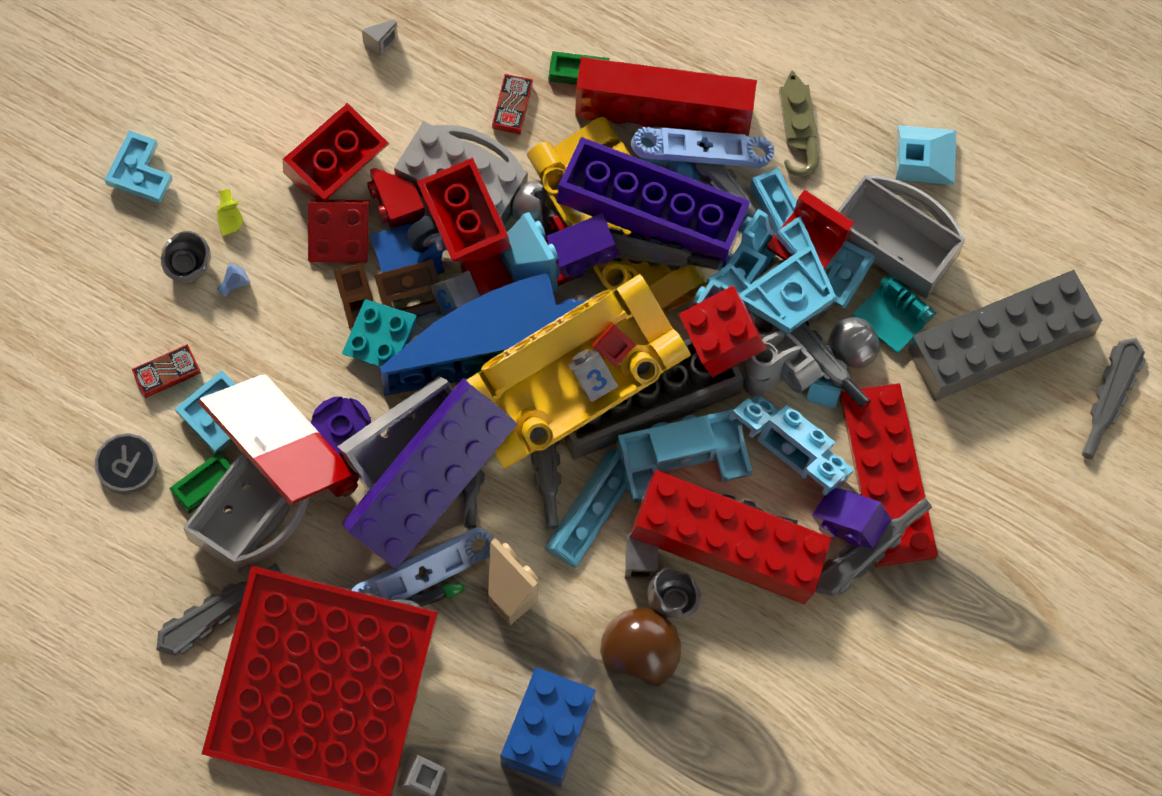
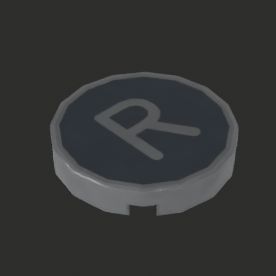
M131 433L118 434L106 440L98 449L95 457V472L102 485L111 492L122 495L145 489L155 478L158 469L156 453L151 444L143 437Z

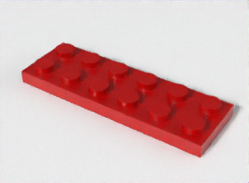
M897 383L860 389L871 400V403L865 409H862L845 391H841L839 398L860 495L880 501L891 517V520L900 518L925 498L901 385ZM929 511L907 527L905 534L901 537V543L894 549L888 548L885 551V557L878 563H875V568L937 558L938 552Z

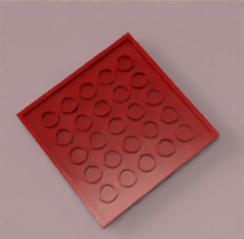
M251 566L201 754L364 796H392L439 612Z

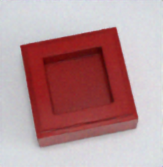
M611 323L591 346L616 368L636 344L617 326Z

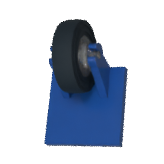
M425 215L419 221L370 234L382 273L432 259L437 275L445 273L441 258L447 248L432 215L428 217Z

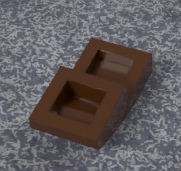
M363 263L334 270L349 328L354 326L364 300L373 301Z

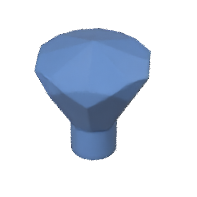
M229 263L224 281L217 290L226 297L233 289L251 283L243 268Z

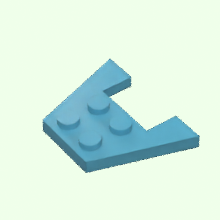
M801 216L777 232L776 238L792 256L767 274L749 284L732 264H728L707 280V285L711 279L722 284V291L734 285L748 310L787 334L831 305L836 298Z

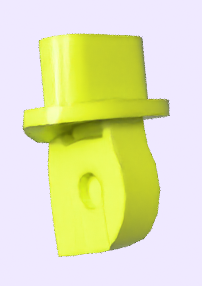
M230 188L218 191L220 205H217V222L222 236L237 231L243 223V217L237 208L239 201H233Z

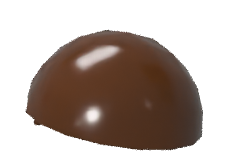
M636 608L622 612L609 622L601 638L600 653L607 671L619 675H632L642 679L644 683L659 686L674 674L680 662L681 642L676 627L668 618L652 609Z

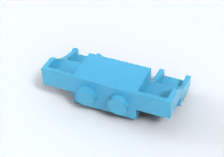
M759 209L753 218L748 216L740 229V233H742L741 244L734 254H730L726 266L732 264L749 284H752L756 278L765 273L776 256L767 249L768 243L775 236L768 223V214ZM711 279L706 288L700 287L693 302L698 304L721 292L722 284Z
M758 394L752 400L746 399L732 411L728 418L730 421L737 418L750 428L749 436L752 438L761 432L757 441L799 473L802 478L805 479L810 476L824 487L822 493L825 496L834 488H840L854 470L841 457L830 451L835 442L789 405H786L779 411L771 402Z
M734 409L701 417L690 415L679 422L670 424L668 422H660L649 429L618 435L617 445L625 468L624 476L632 502L642 501L647 484L656 470L667 472L715 460L721 482L751 476L752 468L745 446L742 423L737 418L733 421L728 419Z

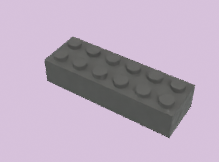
M1072 270L918 333L912 337L908 351L933 399L937 401L1095 335L1102 322V318L1075 270Z
M691 339L684 340L691 356L665 370L654 383L564 437L573 460L617 443L618 435L649 429L657 423L672 421L741 393L744 378L738 366L735 365L712 377L702 364ZM642 362L637 368V373L645 374L648 372L650 362Z

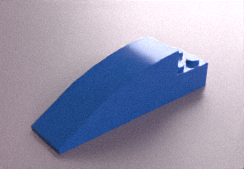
M549 272L519 280L480 296L434 322L380 367L384 396L419 390L438 376L449 381L450 384L460 382L463 378L467 380L482 371V366L492 358L589 299L581 301L569 299L556 305Z

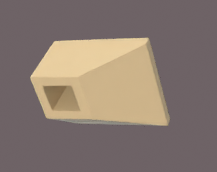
M494 538L490 542L488 601L489 605L511 626L538 602V583L536 582L538 577L529 566L525 565L522 567L515 559L517 558L516 553L507 543L501 544Z

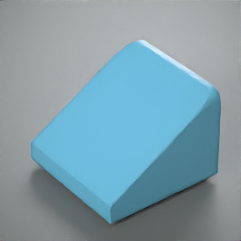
M821 377L810 385L807 400L835 408L841 387L834 385L832 382H826Z

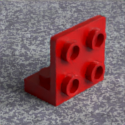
M804 189L797 199L794 212L781 228L801 216L825 270L849 239L854 222ZM775 234L768 243L767 249L786 261L792 255L776 238Z
M310 199L308 202V261L367 263L370 200L327 199L323 202L319 199Z

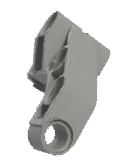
M784 260L778 261L769 270H767L761 276L756 278L755 281L764 276L765 274H767L769 271H771L781 263H783ZM748 310L758 331L766 332V334L760 333L767 349L745 360L743 386L746 392L754 396L758 394L762 396L783 379L794 392L801 393L824 375L817 362L807 352V349L791 333H785Z

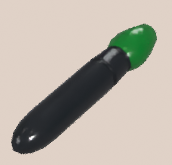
M451 583L443 588L430 590L404 600L413 601L422 607L445 598L457 596L465 589V585Z

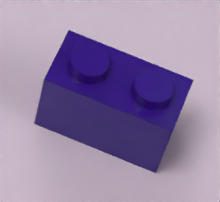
M603 213L546 236L549 244H553L558 254L556 262L564 278L579 276L587 268L594 265L608 264L614 257L620 255Z
M834 488L826 496L824 495L812 514L822 534L832 537V539L835 537L844 539L855 547L862 545L871 549L874 548L891 521V517L880 501L840 488Z

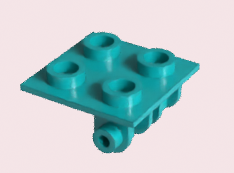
M886 275L879 283L881 286L852 316L866 320L872 325L878 338L898 354L937 312L895 277Z
M365 299L342 351V355L381 367L407 345V340L412 328L415 327V321L418 316Z

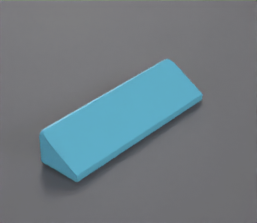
M779 168L753 177L750 184V190L761 211L768 214V223L772 226L774 234L779 231L791 216L796 205V200ZM830 263L826 267L825 271L831 267Z
M619 449L606 452L544 548L547 552L574 568L577 567L628 488L624 476L625 468Z

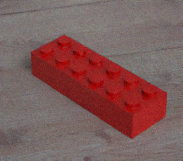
M581 57L576 86L575 116H580L586 120L605 117L615 124L633 123L645 128L656 126L671 129L742 134L749 137L757 80Z
M658 470L654 472L647 484L629 536L635 540L659 547V549L802 604H805L815 593L832 537Z

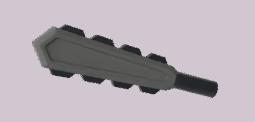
M610 228L620 254L614 257L612 261L620 262L622 259H627L633 264L648 262L650 266L660 267L664 264L669 269L675 270L690 265L721 271L723 267V259L694 254L688 249L683 248L680 243L670 242L666 244L659 238L645 239L642 234L634 232L625 234L622 229Z
M808 321L790 332L817 362L822 374L824 373L822 378L826 382H832L834 385L841 387L862 409L868 407L871 400L850 379L849 372L847 371L848 366L843 360L835 358V351L829 345L822 343L823 338L816 330L809 328Z

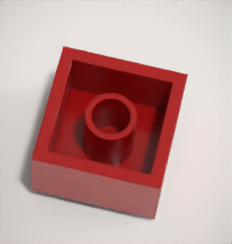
M734 285L679 313L702 364L712 377L767 349L742 297Z

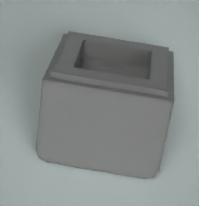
M390 20L365 28L362 31L363 44L377 55H382L398 38L397 22Z
M419 755L409 756L397 785L424 796H435L445 768Z

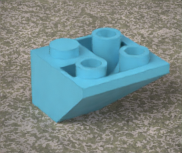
M898 125L895 180L954 185L956 130Z
M529 212L525 213L507 232L511 248L501 252L500 258L513 281L517 282L549 272L553 292L557 291V278L560 277V271L556 264L558 259L556 249L553 244L547 245L544 239L546 234L540 221L535 222Z

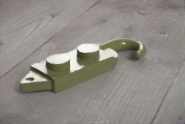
M792 70L784 86L780 87L779 90L786 144L794 150L806 151L808 163L802 169L793 167L788 159L784 161V164L790 174L797 177H806L814 173L819 164L816 129L809 85H805Z

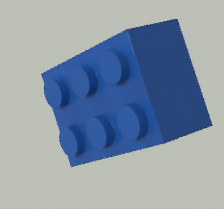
M535 667L501 752V765L561 787L594 703L596 689Z

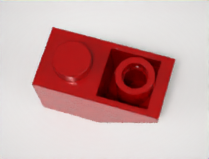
M377 168L370 169L371 181L367 182V186L372 199L378 198L381 206L377 207L383 224L388 223L391 229L419 221L425 216V209L414 182Z

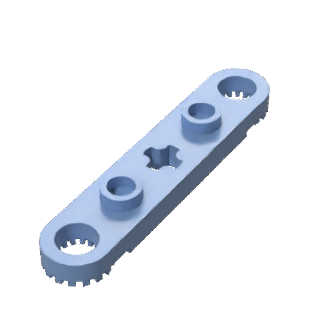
M642 127L637 130L631 140L633 151L638 156L646 159L761 168L770 163L775 153L774 145H771V141L768 142L767 138L763 139L762 136L748 137L742 134ZM640 138L650 139L654 147H643V144H640ZM700 142L704 143V147L709 148L707 152H704L703 148L698 146ZM753 147L761 148L765 152V156L763 158L761 156L758 158V155L755 156L754 150H752Z
M474 528L401 563L397 569L394 567L357 584L352 588V591L364 594L365 592H370L373 596L388 600L406 599L470 568L471 565L481 560L484 561L487 557L489 558L490 542L493 540V537L483 528ZM479 537L481 539L484 538L486 540L484 547L481 550L473 551L471 549L473 541L475 542V539H479ZM424 566L427 569L425 571L426 576L421 578L418 575V568Z

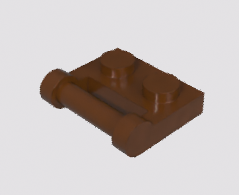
M433 259L374 275L381 304L392 307V301L431 291L433 300L398 310L417 316L433 312L441 314L430 286L439 282Z

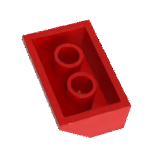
M346 103L283 158V173L303 193L325 202L389 145V142L350 104Z
M473 157L417 181L452 262L484 260L511 248L509 236Z

